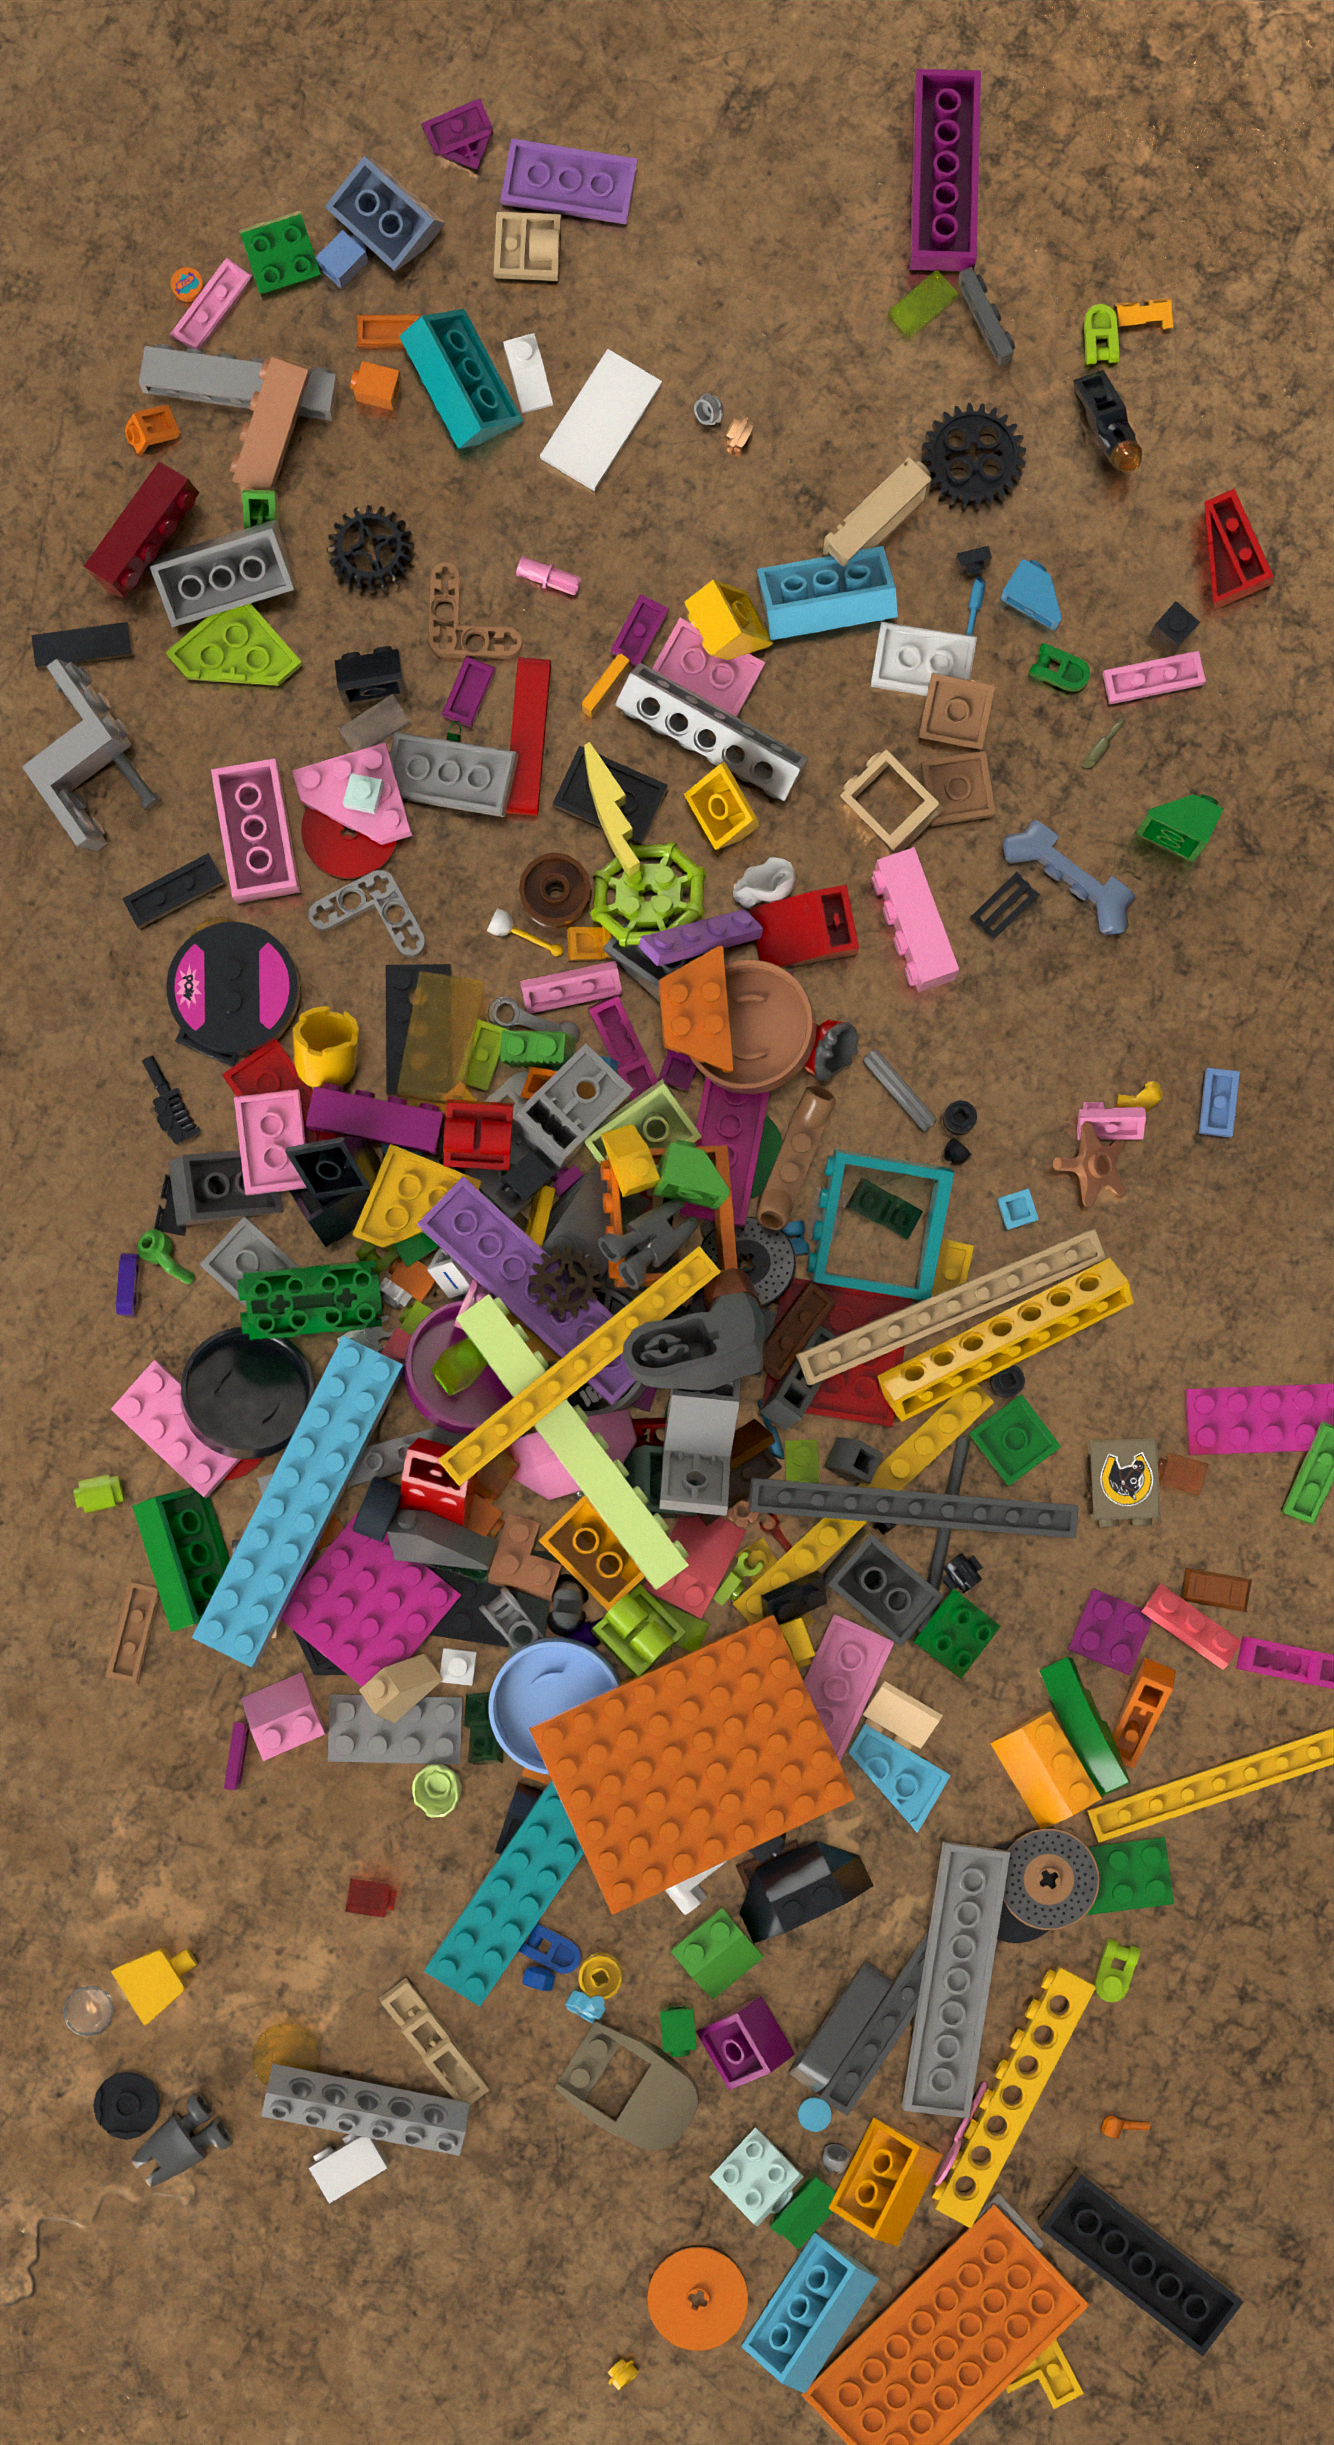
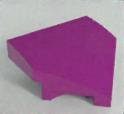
M480 98L421 124L434 155L477 170L493 130Z

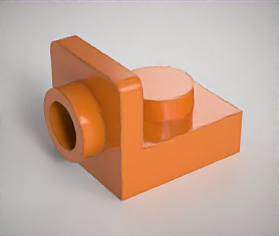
M168 404L134 412L125 428L126 438L129 444L134 446L137 454L144 453L148 445L176 439L181 433Z

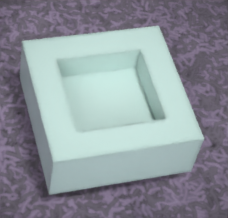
M351 773L343 806L348 809L376 814L384 782L382 779Z

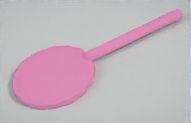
M985 2081L981 2083L972 2101L970 2118L963 2119L954 2137L955 2142L939 2168L934 2182L937 2186L941 2184L958 2154L962 2142L961 2139L988 2086V2083Z

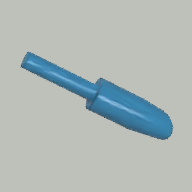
M978 576L972 587L968 606L971 609L966 632L968 636L973 635L977 610H981L986 582Z
M763 1399L757 1401L759 1409L762 1407ZM761 1413L766 1429L773 1434L775 1443L769 1446L770 1451L774 1457L784 1459L783 1446L776 1426L772 1427L770 1419Z

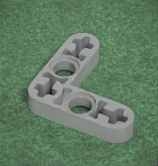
M376 870L316 901L308 910V918L312 926L319 931H329L376 907L396 947L403 956L407 958L418 957L426 947L425 937L392 875L385 870ZM377 878H381L383 882L387 880L390 882L386 885L387 891L381 894L379 890L369 893L373 898L369 902H367L364 891L360 888L364 884L367 890L374 888ZM356 892L361 896V903L356 909H348L343 905V898L347 893ZM337 899L338 906L344 915L339 917L337 911L328 915L329 922L324 924L321 920L315 921L314 918L319 916L317 910L323 908L327 912L334 909L335 907L331 902ZM394 905L401 906L405 910L403 920L397 923L391 922L387 918L388 909ZM409 922H412L413 926L407 927L412 938H420L416 942L417 948L415 950H411L409 946L403 948L402 945L406 943V939L402 931L395 935L394 930L402 929Z

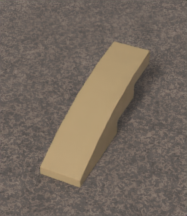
M407 1978L403 1979L379 1998L384 2008L401 2027L402 2033L422 2056L423 2062L454 2100L468 2102L471 2105L489 2091V2087Z

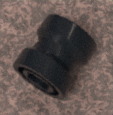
M963 1100L951 1103L943 1114V1126L948 1133L954 1136L968 1134L977 1121V1112L974 1106Z
M1012 1365L990 1377L991 1390L1002 1398H1010L1017 1395L1025 1384L1024 1373L1016 1365Z

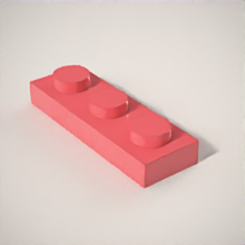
M1161 1583L1155 1588L1141 1611L1222 1670L1229 1665L1242 1642Z

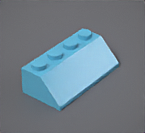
M884 546L860 550L849 560L845 567L840 565L832 556L756 569L770 640L898 617L896 587Z
M814 2232L741 2347L779 2382L802 2393H806L879 2278L858 2260Z

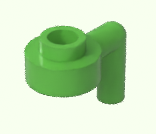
M157 1229L144 1233L137 1246L139 1256L150 1264H160L165 1272L186 1284L192 1283L195 1277L194 1273L174 1262L169 1255L172 1249L170 1237Z

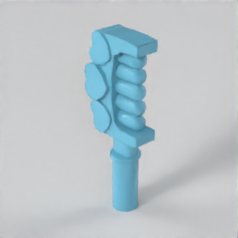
M575 1990L572 1991L565 2003L569 2011L590 2023H593L596 2018L599 2020L606 2009L603 2007L604 1999L601 1996L597 1995L590 1998L583 1992Z

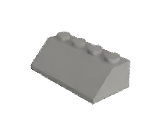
M276 519L157 556L150 565L172 627L295 589L287 548Z

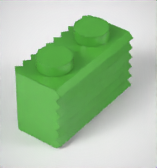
M503 1030L500 1060L512 1068L516 1066L518 1068L542 1067L545 1069L548 1067L552 1069L554 1067L558 1069L574 1055L575 1037L566 1032Z

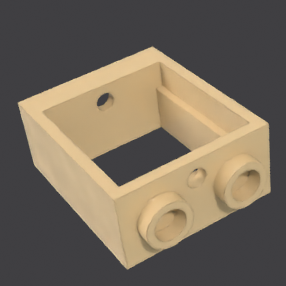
M886 749L883 753L878 752L869 759L866 764L868 768L859 777L855 775L847 781L843 787L845 791L840 796L893 851L898 853L904 851L945 808ZM889 764L925 800L891 835L855 799Z

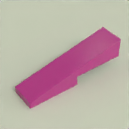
M616 995L587 1009L610 1058L619 1062L616 1070L618 1075L634 1089L628 1096L630 1101H632L656 1084L658 1080L642 1049L619 996Z
M1242 1636L1236 1669L1334 1689V1655Z

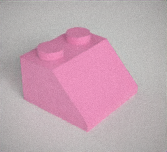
M303 1672L241 1698L250 1731L263 1761L329 1733Z

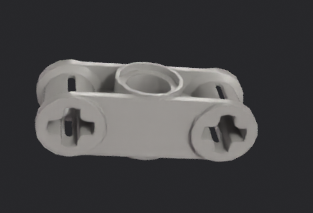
M505 1586L500 1589L501 1594L486 1606L482 1604L479 1607L488 1621L496 1630H499L515 1651L531 1642L545 1639ZM521 1625L527 1626L530 1630V1636L527 1641L523 1643L515 1642L513 1638L514 1630Z

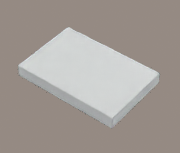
M881 622L871 687L927 696L931 672L970 680L977 637Z

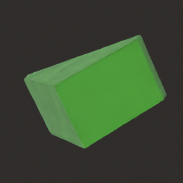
M242 490L244 529L275 519L279 526L280 502L275 491Z

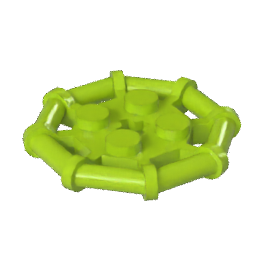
M670 841L668 844L632 845V843H629L628 845L637 859L663 857L660 864H640L639 871L628 877L624 871L622 878L617 879L613 876L623 867L617 857H615L604 868L596 870L593 875L595 889L593 909L590 912L592 920L599 922L619 941V945L628 948L629 945H639L641 936L693 923L696 919H701L705 913L703 909V892L707 873L703 867H698L687 857L675 842ZM674 861L687 875L678 878L670 868L672 862ZM691 886L690 902H682L683 889ZM607 887L616 890L615 903L608 906L606 905ZM649 890L657 893L648 902L642 896L643 893ZM679 912L682 913L669 927H665V924L669 922L668 918L673 913L674 915H677ZM618 914L622 917L625 916L629 921L628 926L623 928L613 916ZM638 928H659V931L637 932Z

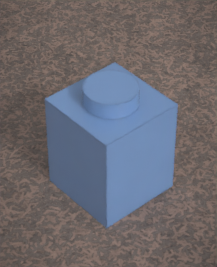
M342 230L316 256L318 267L337 286L343 289L368 263L365 251L367 247L356 235L353 234L350 237Z

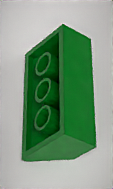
M193 1487L156 1496L132 1506L171 1633L199 1624L230 1562L210 1495L208 1498H205Z

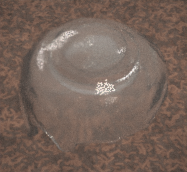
M96 1986L76 1989L67 1997L64 2005L63 2015L66 2026L81 2037L89 2038L101 2035L111 2026L115 2015L114 2002L110 1994Z

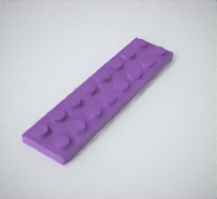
M462 1177L417 1223V1226L494 1298L499 1297L507 1309L560 1359L614 1316L598 1300L596 1302L587 1301L589 1305L587 1313L581 1308L577 1309V1318H573L570 1312H565L563 1320L559 1319V1311L554 1310L550 1316L546 1315L547 1305L537 1308L536 1302L540 1297L539 1295L530 1296V1289L536 1287V1284L529 1283V1276L538 1274L532 1269L533 1263L542 1265L543 1262L540 1256L542 1253H547L465 1177ZM558 1263L553 1264L545 1273H553L560 1265ZM565 1270L564 1276L559 1281L561 1289H563V1296H565L568 1285L574 1284L569 1282V1277ZM543 1288L547 1296L557 1302L556 1295L551 1290ZM585 1292L574 1294L569 1299V1303L580 1299ZM621 1353L586 1383L613 1406L637 1380L631 1377L626 1368L623 1353Z

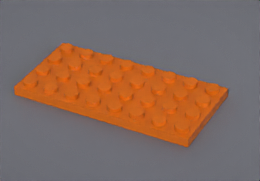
M993 2203L974 2222L972 2228H968L812 2382L807 2392L801 2393V2395L847 2445H949L1090 2306V2303L1004 2212Z

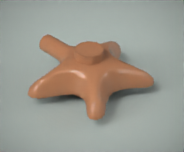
M1084 1122L1081 1126L1078 1156L1075 1158L1056 1157L1053 1161V1168L1060 1171H1072L1078 1175L1082 1202L1085 1207L1091 1208L1094 1205L1102 1186L1108 1187L1120 1197L1125 1196V1187L1120 1181L1115 1168L1117 1158L1125 1144L1124 1140L1116 1139L1109 1146L1104 1147L1098 1140L1093 1126L1089 1122Z

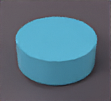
M808 2097L799 2105L798 2118L805 2129L818 2132L825 2129L831 2121L832 2113L830 2106L820 2097Z

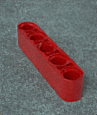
M518 657L510 751L517 752L519 758L506 813L538 816L551 676V660Z

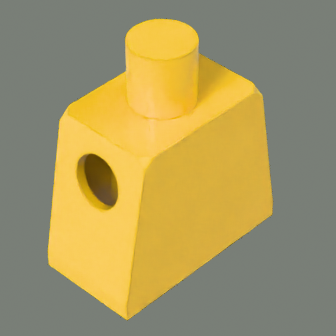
M162 1947L119 1965L111 1973L145 2026L189 1987L183 1974L198 1966L188 1948L172 1958L167 1948Z

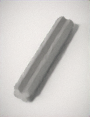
M877 1049L870 1051L864 1057V1063L921 1130L926 1131L932 1127L937 1121L936 1117Z

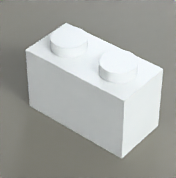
M347 2134L342 2138L344 2144L333 2150L331 2146H328L313 2155L315 2161L310 2165L309 2170L329 2203L388 2168L390 2162L376 2139Z

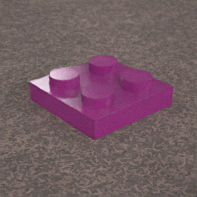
M1092 1588L1067 1650L1130 1676L1152 1619L1141 1612L1143 1609Z

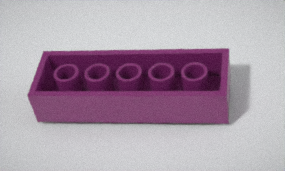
M916 70L914 83L910 270L963 271L970 267L973 270L975 268L977 259L981 70Z

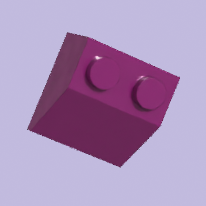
M762 1996L739 2005L696 2031L729 2090L773 2072L795 2055Z

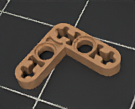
M441 562L435 565L430 578L428 633L429 646L432 652L438 657L465 658L468 656L475 659H513L517 657L522 651L523 644L521 635L514 628L459 626L461 584L459 571L455 565L449 562ZM443 571H449L450 576L455 577L448 581L449 594L435 595L436 592H443L442 582L437 577L443 576ZM441 602H449L453 605L454 610L451 616L441 618L435 613L436 606ZM435 623L447 626V638L452 640V643H447L445 649H440L439 643L435 642V640L441 638V627H434ZM473 634L481 635L485 639L484 646L476 651L469 649L466 645L469 636ZM489 635H494V642L505 641V636H511L512 641L517 642V644L511 645L509 651L504 650L502 644H494L495 651H489L491 645Z

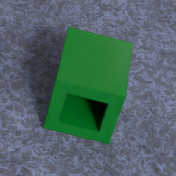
M693 2005L661 2007L660 2020L663 2052H670V2057L689 2056L690 2050H697Z

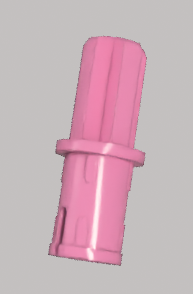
M526 556L521 557L516 571V576L541 583L542 588L546 589L549 586L572 595H576L581 585V578L579 576L554 568L553 563L546 565L526 558Z

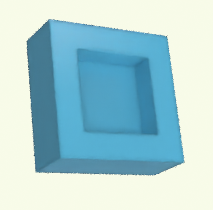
M1029 1189L997 1198L1007 1231L1039 1220Z

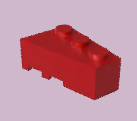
M1235 488L1204 502L1214 611L1274 584L1273 573Z

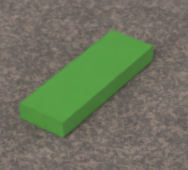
M1324 1421L1320 1423L1282 1509L1285 1514L1313 1525L1334 1481V1425Z

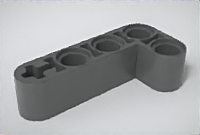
M865 1961L849 1982L810 2044L801 2051L793 2062L788 2074L815 2093L823 2089L833 2077L888 1992L893 1980Z

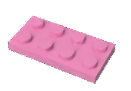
M154 1360L111 1408L119 1418L205 1498H208L241 1460L219 1454L196 1438L188 1427L182 1412L181 1382L159 1361Z
M833 1614L817 1649V1654L814 1656L803 1682L840 1762L893 1647L894 1641Z

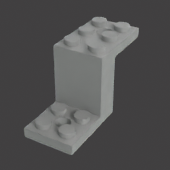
M56 659L46 667L83 720L23 765L22 768L76 846L99 851L108 844L102 836L105 831L95 818L90 819L84 810L87 805L83 798L76 791L73 793L72 791L132 746V744L126 737L129 735L126 726L118 718L114 720L108 711L111 705L100 692L96 694L90 685L93 680L89 673L82 666L78 668L72 662L67 663Z
M585 1043L516 1112L512 1125L510 1165L515 1166L532 1150L555 1176L560 1169L566 1166L579 1153L586 1138L634 1089ZM588 1082L592 1084L595 1088V1096L591 1099L581 1098L577 1093V1086L580 1083ZM469 1168L464 1173L482 1181L479 1190L510 1220L535 1197L534 1195L524 1205L519 1200L515 1203L512 1202L501 1189L504 1186L501 1182V1170Z
M741 1378L710 1390L671 1388L664 1434L659 1509L727 1516L730 1457L740 1402ZM698 1480L702 1485L694 1486L687 1481Z

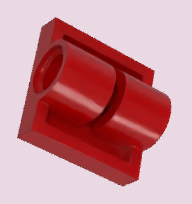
M447 1099L443 1166L509 1171L514 1103Z

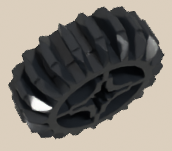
M371 505L366 506L365 514H361L360 509L355 507L353 509L355 517L351 519L348 514L344 513L342 518L345 525L337 522L333 525L339 534H329L328 536L329 541L335 544L327 547V553L334 556L329 560L330 566L338 567L335 571L337 578L346 576L344 580L346 586L349 587L357 581L356 589L359 592H362L365 584H368L370 593H375L376 584H381L383 591L388 590L386 581L391 580L393 584L398 585L399 579L396 573L406 576L408 570L403 564L409 565L413 563V557L407 554L415 550L414 544L408 542L412 539L411 531H404L407 526L404 520L396 522L397 514L394 511L385 517V508L382 506L378 508L376 514L373 513ZM368 527H379L392 535H374ZM359 530V541L350 547L351 550L345 552L348 540ZM366 537H368L370 544L374 545L376 561L373 560L371 554H368ZM397 546L394 558L383 568L381 564L383 556L391 552V548ZM354 561L356 564L368 563L372 567L373 572L358 570L349 563Z

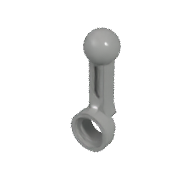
M498 997L488 1007L487 1015L491 1024L510 1029L515 1025H521L536 1031L566 1032L575 1037V1044L580 1038L579 1028L573 1022L564 1021L557 1024L526 1013L510 997ZM504 1003L509 1004L514 1012L513 1018L506 1023L501 1022L497 1017V1009Z

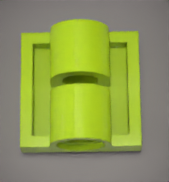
M641 1584L630 1594L622 1597L591 1630L635 1678L643 1675L686 1634V1631Z

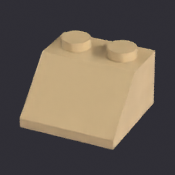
M882 1679L862 1713L867 1717L866 1725L880 1733L885 1728L895 1733L894 1741L910 1751L913 1745L920 1749L922 1748L943 1716Z

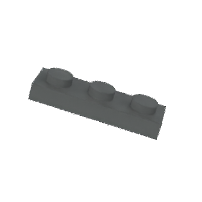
M972 267L961 271L958 284L998 366L1001 367L1010 363L1015 344L1008 331L1003 332L999 323L1001 315L995 303L990 304L985 295L987 287L984 279L980 274L976 276Z

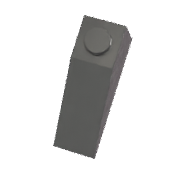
M819 1325L801 1352L836 1336ZM796 1357L783 1377L777 1381L759 1412L786 1431L803 1417L824 1380L808 1385Z
M398 1508L387 1531L394 1559L398 1561L488 1570L499 1547L497 1541L428 1511Z

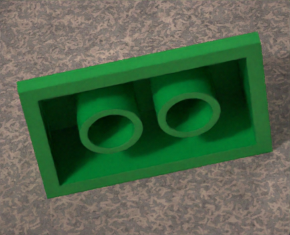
M1193 794L1149 809L1135 834L1194 862L1208 843L1224 808L1218 806L1219 802L1211 796L1201 794L1199 797Z

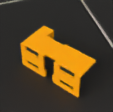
M1168 297L1144 300L1145 303H1149L1147 306H1140L1139 301L1114 303V306L1117 307L1118 326L1161 321L1162 329L1173 328L1172 300Z

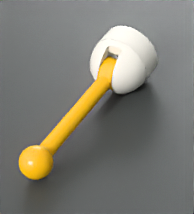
M497 908L487 929V932L501 937L512 932L550 950L551 954L556 957L561 956L564 951L560 944L553 945L515 927L512 916L500 908Z

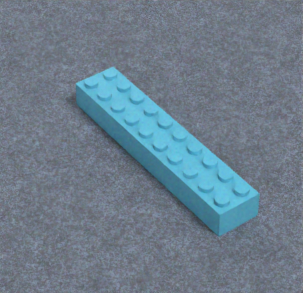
M344 1335L342 1336L192 1636L193 1639L251 1668L258 1666L402 1377L405 1367L403 1364Z

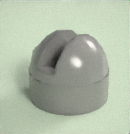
M838 2144L826 2146L822 2158L824 2168L829 2173L833 2171L837 2172V2174L844 2172L849 2165L850 2151Z

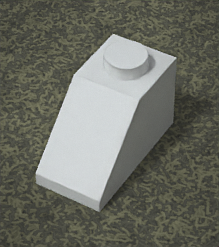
M532 333L503 341L505 356L522 414L553 406L535 334Z

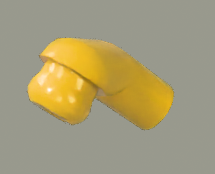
M1155 1081L1147 1082L1144 1090L1136 1097L1118 1094L1116 1108L1145 1107V1112L1147 1113L1162 1099L1163 1093L1160 1084Z

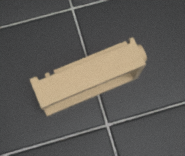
M908 457L904 464L902 463L843 520V526L839 524L836 527L835 535L830 532L825 537L823 556H832L840 565L845 567L849 560L860 550L877 547L928 498L932 479L929 477L931 474L926 466L920 461L915 463Z

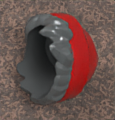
M833 1019L817 1024L815 1044L808 1061L804 1065L805 1070L815 1075L819 1081L824 1082L831 1079L835 1074L844 1069L845 1066L851 1065V1056L858 1053L856 1046L859 1037L856 1028L850 1022L844 1023Z

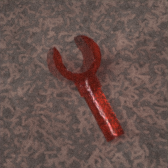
M769 1514L776 1521L775 1527L767 1530L759 1522L760 1528L766 1535H772L783 1549L788 1552L792 1545L780 1530L778 1518L773 1514Z

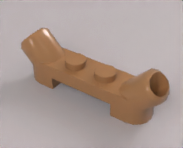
M816 1085L807 1087L798 1106L792 1113L787 1126V1132L757 1202V1221L766 1229L782 1230L789 1223L795 1201L827 1120L836 1103L833 1093L824 1087Z

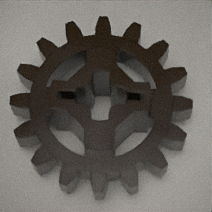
M566 1246L565 1253H560L557 1247H553V1256L549 1257L545 1253L541 1254L542 1265L533 1263L532 1269L538 1274L529 1276V1283L536 1284V1287L530 1289V1296L539 1295L540 1298L537 1300L536 1306L539 1308L547 1305L546 1315L550 1316L555 1310L559 1311V1319L563 1320L565 1312H570L573 1318H577V1309L581 1308L587 1313L589 1311L587 1301H597L598 1296L592 1290L601 1289V1283L594 1281V1278L600 1275V1270H591L590 1267L594 1263L592 1257L585 1261L582 1259L584 1250L580 1249L574 1255L571 1254L570 1246ZM561 1262V1266L553 1273H545L550 1266ZM573 1263L584 1271L586 1277L578 1275L573 1269ZM567 1269L568 1280L574 1284L568 1285L565 1296H563V1289H561L559 1281L564 1276V1270ZM543 1288L551 1290L556 1295L557 1302L549 1298ZM585 1292L580 1299L569 1303V1299L574 1294Z

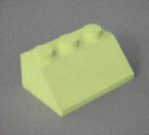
M661 1079L606 1118L586 1138L584 1143L600 1164L601 1161H605L607 1155L601 1134L630 1124L634 1125L649 1149L667 1148L671 1142L676 1143L677 1140L694 1143L702 1135L666 1082Z

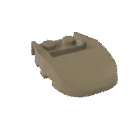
M596 2018L554 2088L592 2123L613 2135L648 2150H659L672 2145L683 2135L698 2108L699 2090L695 2080L679 2063H675L657 2045L650 2044L623 2029L620 2031L602 2024L603 2020ZM621 2044L651 2065L615 2121L585 2101Z

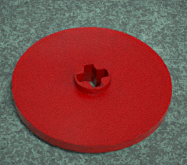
M307 807L301 825L304 848L315 865L332 876L344 879L364 877L383 867L395 851L398 840L381 845L356 831L357 835L353 838L349 834L343 836L342 834L345 832L344 825L332 820L329 816L316 809L313 810Z

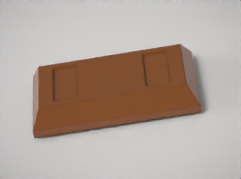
M1186 1568L1181 1598L1187 1602L1247 1612L1252 1579Z

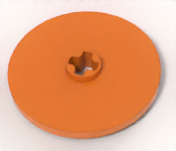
M707 2247L681 2249L663 2260L655 2270L648 2288V2310L654 2326L670 2343L686 2350H710L727 2342L741 2327L748 2308L747 2285L740 2269L723 2253ZM698 2290L703 2291V2298L707 2302L705 2304L699 2303L697 2307L692 2306V2299L689 2297L690 2293L696 2295Z

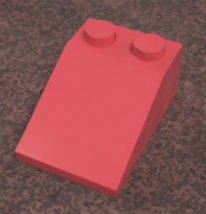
M699 1517L679 1518L669 1539L672 1543L678 1540L687 1551L689 1556L685 1561L689 1566L657 1590L646 1580L643 1586L644 1589L702 1619L747 1530L736 1526L722 1517L716 1519L708 1527Z

